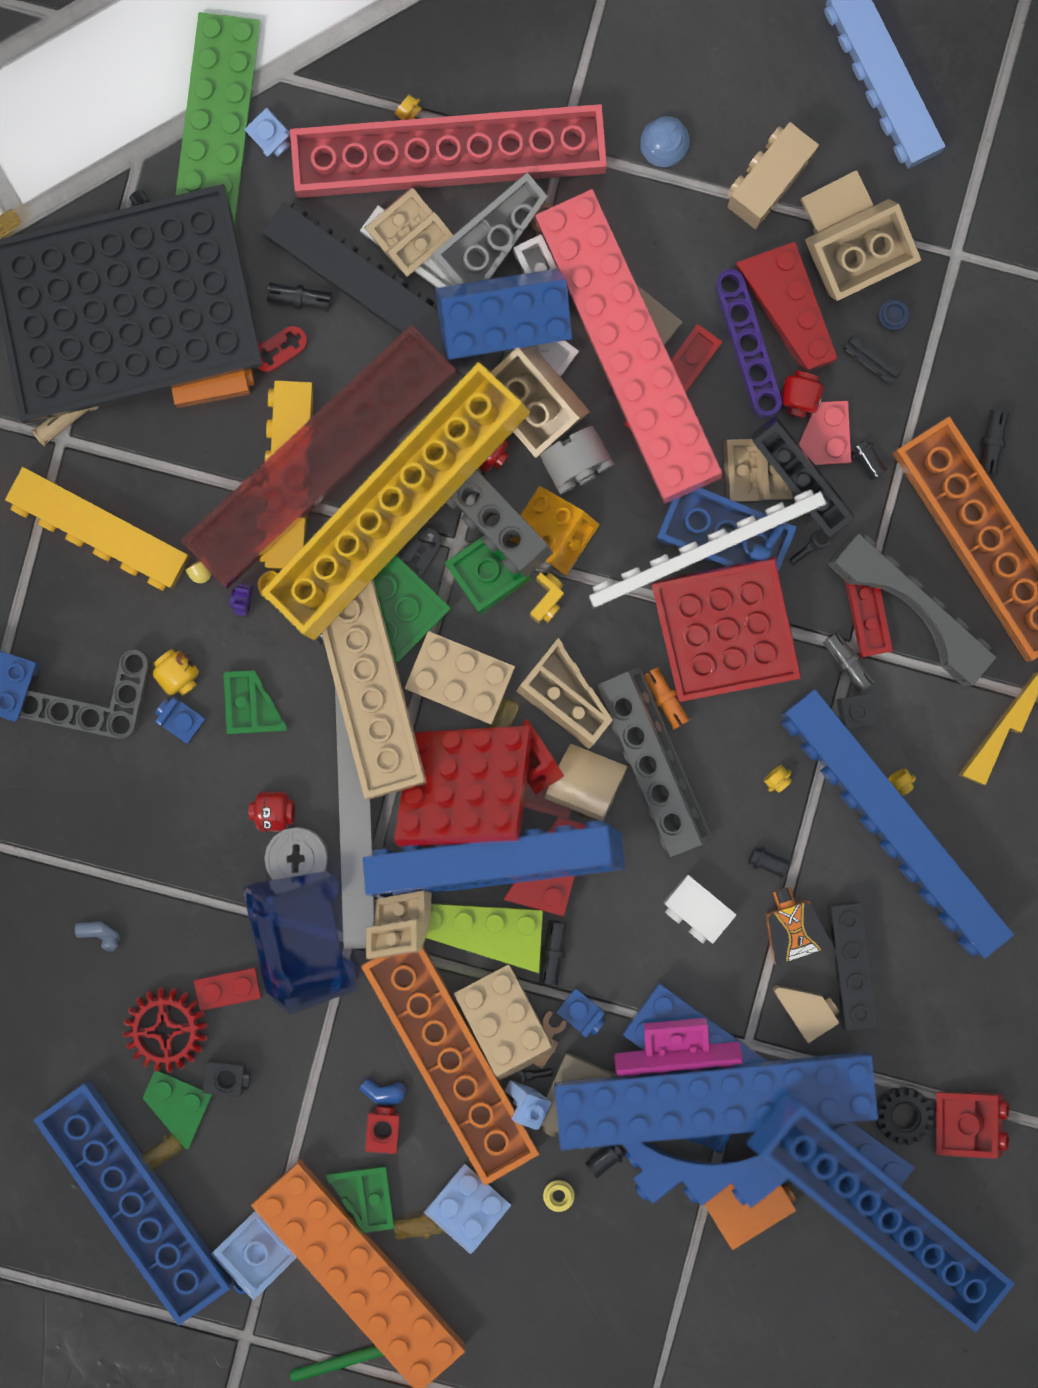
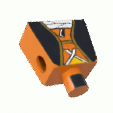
M790 887L772 892L778 909L766 913V922L774 964L778 965L832 947L831 940L808 900L795 903Z

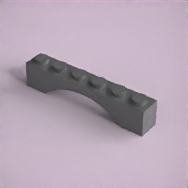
M859 533L850 536L829 560L827 565L851 585H866L882 589L897 596L911 606L923 619L933 636L941 667L963 687L973 686L996 659V656L990 652L991 646L979 637L974 638L967 631L969 627L958 617L952 618L944 611L946 606L934 596L929 597L921 590L923 586L917 579L910 575L908 577L899 570L900 565L895 559L889 555L883 556L875 549L877 544L865 534L861 536Z

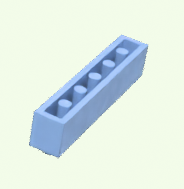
M827 0L826 8H824L826 18L831 25H836L840 33L838 36L840 46L845 53H850L854 61L852 69L859 81L863 79L868 88L866 97L872 108H878L882 116L879 119L880 125L887 136H892L896 144L893 149L898 161L901 164L905 162L909 169L940 154L946 146L873 1Z

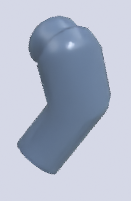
M79 922L75 925V935L77 938L97 937L102 940L101 947L105 951L117 950L120 936L117 931L103 922Z

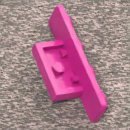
M706 1018L643 1024L645 1051L614 1054L616 1074L618 1076H636L642 1073L653 1072L668 1073L674 1070L685 1069L700 1070L706 1067L717 1066L726 1068L743 1063L739 1042L709 1044Z

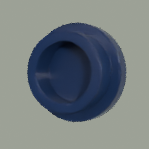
M898 299L887 300L882 304L878 312L880 323L888 330L903 328L910 317L908 306Z

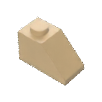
M780 985L772 988L807 1043H810L839 1024L836 1015L840 1012L830 997L825 1000L820 994Z

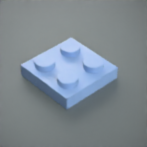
M464 1164L431 1202L424 1213L471 1254L506 1213L511 1204L488 1184L484 1186L480 1177Z
M256 1211L210 1254L252 1300L256 1299L297 1258Z

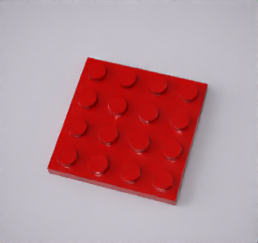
M775 557L652 581L651 585L679 702L801 679V671Z
M530 726L414 732L427 783L402 790L394 837L398 846L519 841L533 735Z

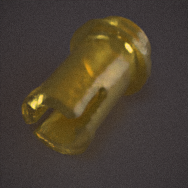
M173 1134L170 1136L165 1135L162 1142L142 1154L146 1165L150 1164L148 1167L152 1171L174 1155L178 1157L180 1151L184 1149Z

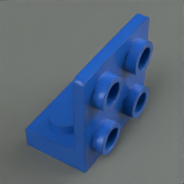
M0 651L1 718L14 722L18 721L32 676H38L41 663Z

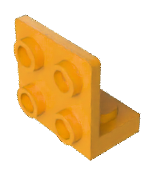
M541 486L537 488L520 514L553 552L545 562L565 576L568 575L600 525L583 510ZM512 537L509 540L519 545L521 537Z

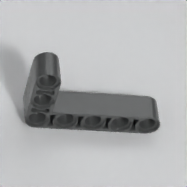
M129 650L122 655L110 708L28 690L25 700L31 696L35 697L38 701V709L35 713L29 714L25 711L23 704L19 717L117 739L130 738L136 733L139 726L151 671V660L146 653L139 650ZM135 655L140 656L143 660V667L137 673L131 672L128 667L129 659ZM127 686H133L137 692L136 699L131 703L124 702L121 697L122 690ZM60 703L66 704L69 709L68 717L62 721L58 720L54 714L55 707ZM93 709L99 714V722L96 726L89 727L85 722V715L89 710ZM121 716H125L130 722V728L124 734L119 733L115 728V722Z

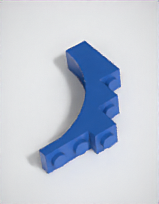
M648 1142L623 1144L628 1151L625 1153V1156L636 1169L640 1166L643 1170L633 1178L637 1183L635 1189L644 1201L650 1200L652 1204L659 1201L683 1182L686 1185L683 1190L693 1203L699 1202L702 1206L732 1183L735 1187L732 1192L743 1206L748 1204L752 1208L788 1180L784 1174L760 1155L734 1162L708 1163L674 1156L652 1146Z

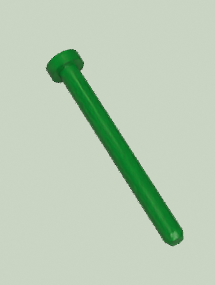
M371 1346L293 1369L289 1375L291 1381L297 1382L384 1355L376 1346Z

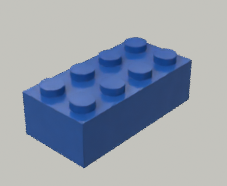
M559 269L435 288L442 348L448 359L572 339L566 278Z
M699 488L671 501L656 541L678 550L695 541L699 547L710 542L708 535L724 528L728 534L739 529L736 524L737 522L753 515L757 521L768 515ZM786 522L780 524L785 530L775 542L769 558H776L778 572L797 528ZM777 526L710 555L703 560L720 567L751 562L749 557L755 543L765 546L766 541Z

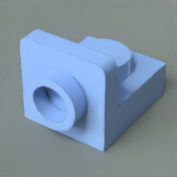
M265 108L244 129L264 150L263 153L267 157H272L274 154L279 157L291 146L288 141L291 139L290 131L269 108Z
M510 1080L505 1092L514 1098L513 1104L517 1106L512 1120L518 1124L538 1130L552 1102L534 1088Z

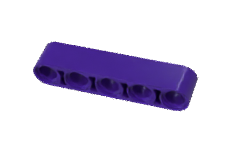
M727 269L718 276L715 284V293L752 411L758 418L770 419L781 407L780 392L745 280L737 270ZM726 278L735 280L738 285L737 291L729 293L723 290L721 286L722 280ZM734 308H742L747 314V319L743 322H736L732 319L730 312ZM744 337L752 338L756 343V349L752 352L744 351L740 346V340ZM761 367L765 372V379L760 382L752 380L749 376L750 368ZM762 396L772 398L775 405L774 409L763 411L758 405L759 398Z

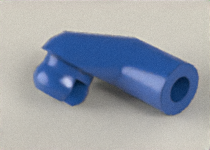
M369 1077L359 1088L362 1093L382 1107L399 1104L407 1094V1088L401 1082L380 1087Z

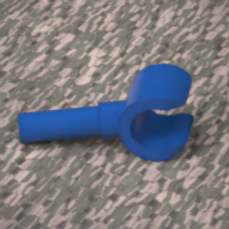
M778 525L766 541L765 546L755 543L749 560L760 561L768 559L775 542L785 529Z

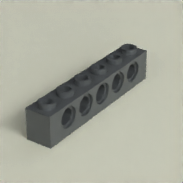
M424 416L415 426H413L403 437H401L398 440L399 444H401L415 430V428L426 418V416ZM477 470L446 501V504L452 510L458 507L464 513L461 519L472 531L478 528L485 535L481 540L493 553L499 550L506 557L502 560V563L513 575L519 571L526 578L553 554L546 542ZM471 494H480L479 500L475 504H466V500ZM493 515L500 516V520L495 526H486L489 517ZM521 537L520 544L517 547L507 548L509 539Z
M641 667L598 684L600 701L603 706L607 707L613 719L611 722L612 729L619 736L624 747L623 754L625 760L632 766L635 773L636 786L646 799L648 814L652 821L656 823L660 832L662 847L672 857L713 839ZM625 699L629 700L632 705L631 712L624 705ZM637 727L643 731L644 741L637 736ZM649 756L656 761V769L650 766ZM661 785L667 788L669 792L668 798L662 794ZM673 814L680 818L681 826H677L674 823Z

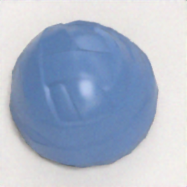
M671 116L659 117L649 122L645 126L640 138V150L644 157L651 164L662 168L678 164L685 157L690 146L689 133L680 120Z

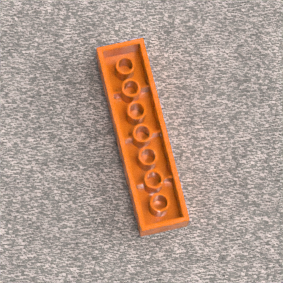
M949 416L892 454L1025 661H1033L1038 658V553Z
M424 945L420 952L370 959L363 963L361 968L484 1186L538 1156L539 1149L526 1126L512 1120L516 1111L515 1106L505 1092L502 1083L495 1076L480 1044Z
M301 1159L253 1201L251 1205L253 1209L412 1388H425L465 1352L466 1344L373 1239L367 1233L361 1231L355 1219Z

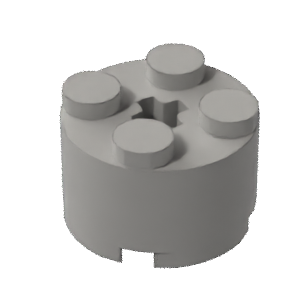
M593 426L570 435L569 439L562 443L560 441L540 454L542 462L560 494L576 487L575 482H579L580 486L592 481L597 477L595 471L601 473L615 465Z

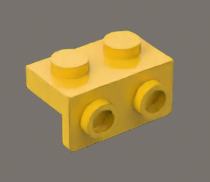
M540 572L536 577V581L548 593L530 612V617L538 624L543 619L548 623L560 610L557 603L564 595V592L560 590L563 584L551 573H548L545 577Z

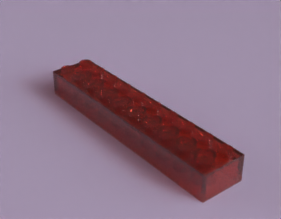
M410 325L181 541L215 578L228 589L456 376L455 369L413 325Z

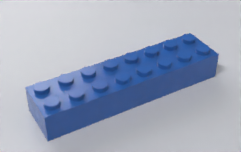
M590 822L585 824L586 829H574L573 826H559L554 828L555 833H543V830L524 831V837H519V841L463 843L462 845L435 844L432 845L433 848L431 849L421 848V845L402 847V852H391V849L372 851V856L362 857L365 893L376 898L419 891H427L433 894L625 870L622 832L613 829L612 825H605L604 822Z
M90 1079L33 1120L178 1326L230 1290L233 1281L222 1266L210 1255L212 1252Z

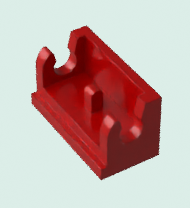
M526 719L522 722L521 726H530L533 732L527 782L536 795L564 777L529 720Z

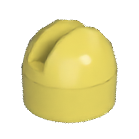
M206 557L190 565L185 571L194 582L205 583L211 577L212 567Z

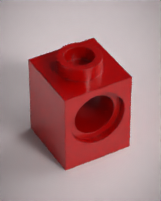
M376 1106L375 1111H369L365 1152L397 1153L401 1113L394 1112V1107ZM380 1121L388 1122L392 1127L391 1134L385 1137L379 1136L375 1132V1124Z

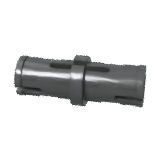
M839 631L823 642L839 664L837 668L840 672L844 671L858 693L875 682L859 659L861 657L859 654L852 651Z

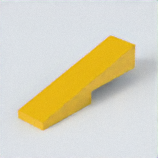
M1038 672L1033 673L960 771L959 776L980 785H986L1009 730L1016 733H1022L1038 696Z

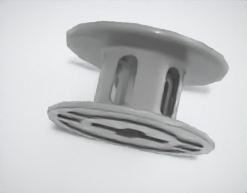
M294 827L285 829L272 838L266 848L264 859L266 870L274 882L283 888L299 890L308 888L320 880L327 869L329 856L327 846L318 834L311 829ZM295 844L300 845V855L305 856V861L299 863V872H294V862H289V856L295 853Z

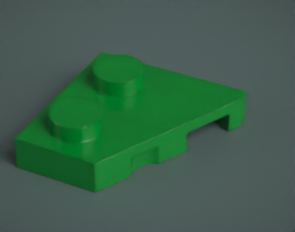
M255 670L223 672L226 734L287 731L285 722L281 719Z
M160 1070L159 1072L154 1071L143 1100L184 1148L189 1149L213 1094L203 1093V1088Z
M386 1165L326 1174L327 1181L333 1186L342 1203L355 1218V1222L363 1233L395 1228Z

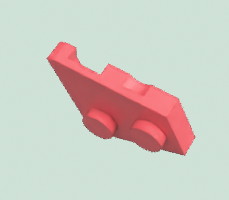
M848 401L821 402L818 411L810 416L799 445L816 466L851 463Z

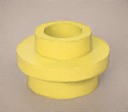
M554 1180L545 1187L543 1199L549 1209L556 1212L565 1211L573 1204L574 1191L566 1181ZM556 1190H562L565 1194V1197L560 1201L553 1198V1193Z

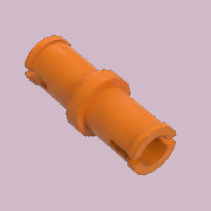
M659 667L650 671L656 683L650 673H646L644 677L656 700L655 703L663 711L672 729L675 730L681 727L675 714L682 724L689 722L690 718L687 717L676 698L677 692L670 689Z

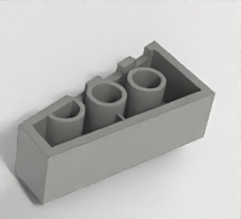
M527 172L432 253L431 260L453 285L489 280L548 196Z

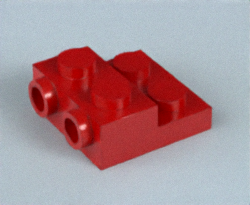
M937 1092L936 1155L993 1159L1002 1157L1003 1151H1008L1009 1133L1003 1132V1119L1008 1120L1010 1106L1009 1101H1004V1093Z

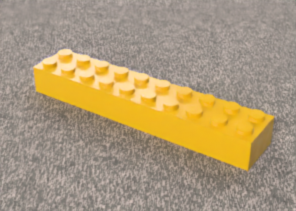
M478 362L261 593L303 635L315 640L531 412Z

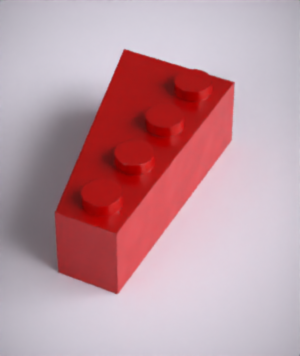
M792 242L737 262L734 270L742 274L749 289L748 291L762 308L766 318L772 327L774 326L802 371L809 373L834 364L838 358L796 243Z

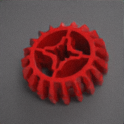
M163 987L158 989V998L155 997L151 990L146 992L148 1003L141 997L137 998L136 1004L140 1007V1010L135 1007L128 1009L129 1014L134 1016L135 1019L128 1018L124 1020L126 1026L133 1027V1030L123 1033V1037H133L134 1041L126 1045L127 1049L129 1050L137 1046L139 1051L133 1055V1058L137 1060L144 1055L146 1059L143 1062V1067L145 1068L150 1065L152 1060L155 1061L154 1071L156 1072L161 1070L162 1063H165L167 1072H172L174 1061L179 1069H183L185 1067L183 1057L192 1063L196 1058L191 1050L201 1053L203 1047L196 1043V1041H206L208 1037L206 1034L199 1033L200 1029L208 1027V1023H198L197 1021L198 1018L205 1015L204 1010L194 1013L192 1009L198 1005V1001L194 1000L187 1005L185 1001L189 994L184 992L180 999H177L176 988L170 990L169 997H166V991ZM158 1005L159 1013H157L156 1024L141 1028L146 1012ZM168 1005L181 1010L189 1022L175 1021L171 1016L170 1010H168ZM162 1021L166 1022L167 1027H172L173 1029L180 1028L169 1033L168 1039L165 1037L164 1032L155 1031L163 1025ZM184 1032H190V1038L186 1047L182 1051L173 1054L172 1047L174 1046L175 1036ZM143 1037L157 1039L163 1054L150 1049Z

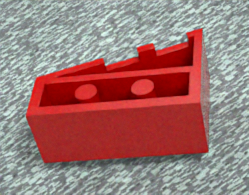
M557 817L547 833H555L554 828L559 826H573L574 829H586L584 823ZM575 876L513 883L503 897V900L564 916Z

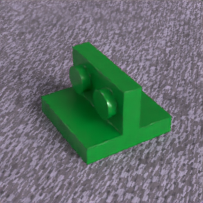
M484 536L444 562L480 615L532 580L530 575L524 578L519 571L513 575L502 563V560L506 557L499 550L493 553L481 540Z

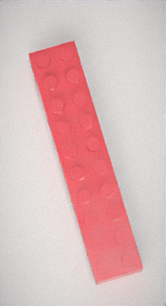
M602 104L290 129L294 188L297 198L518 181L527 172L533 179L605 174L607 167Z
M593 189L536 214L538 227L557 268L566 278L568 293L664 504L721 479L722 472Z

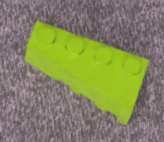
M431 902L429 926L425 938L539 973L543 910L523 907Z

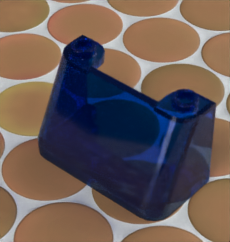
M327 871L257 882L245 886L243 889L266 992L269 998L289 1015L358 990L356 984L358 970L352 960L349 961L342 955L331 902L336 901L337 893L340 892L339 882L335 875Z

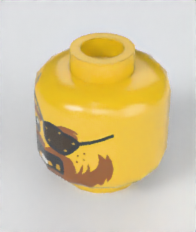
M171 649L153 663L156 667L153 670V677L167 695H174L179 692L184 696L197 686L194 680L197 678L199 670L184 651L175 652Z

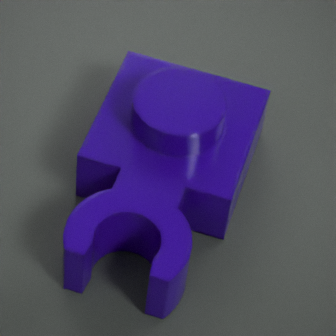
M239 583L236 589H232L229 607L234 609L233 614L248 617L254 589L252 585Z

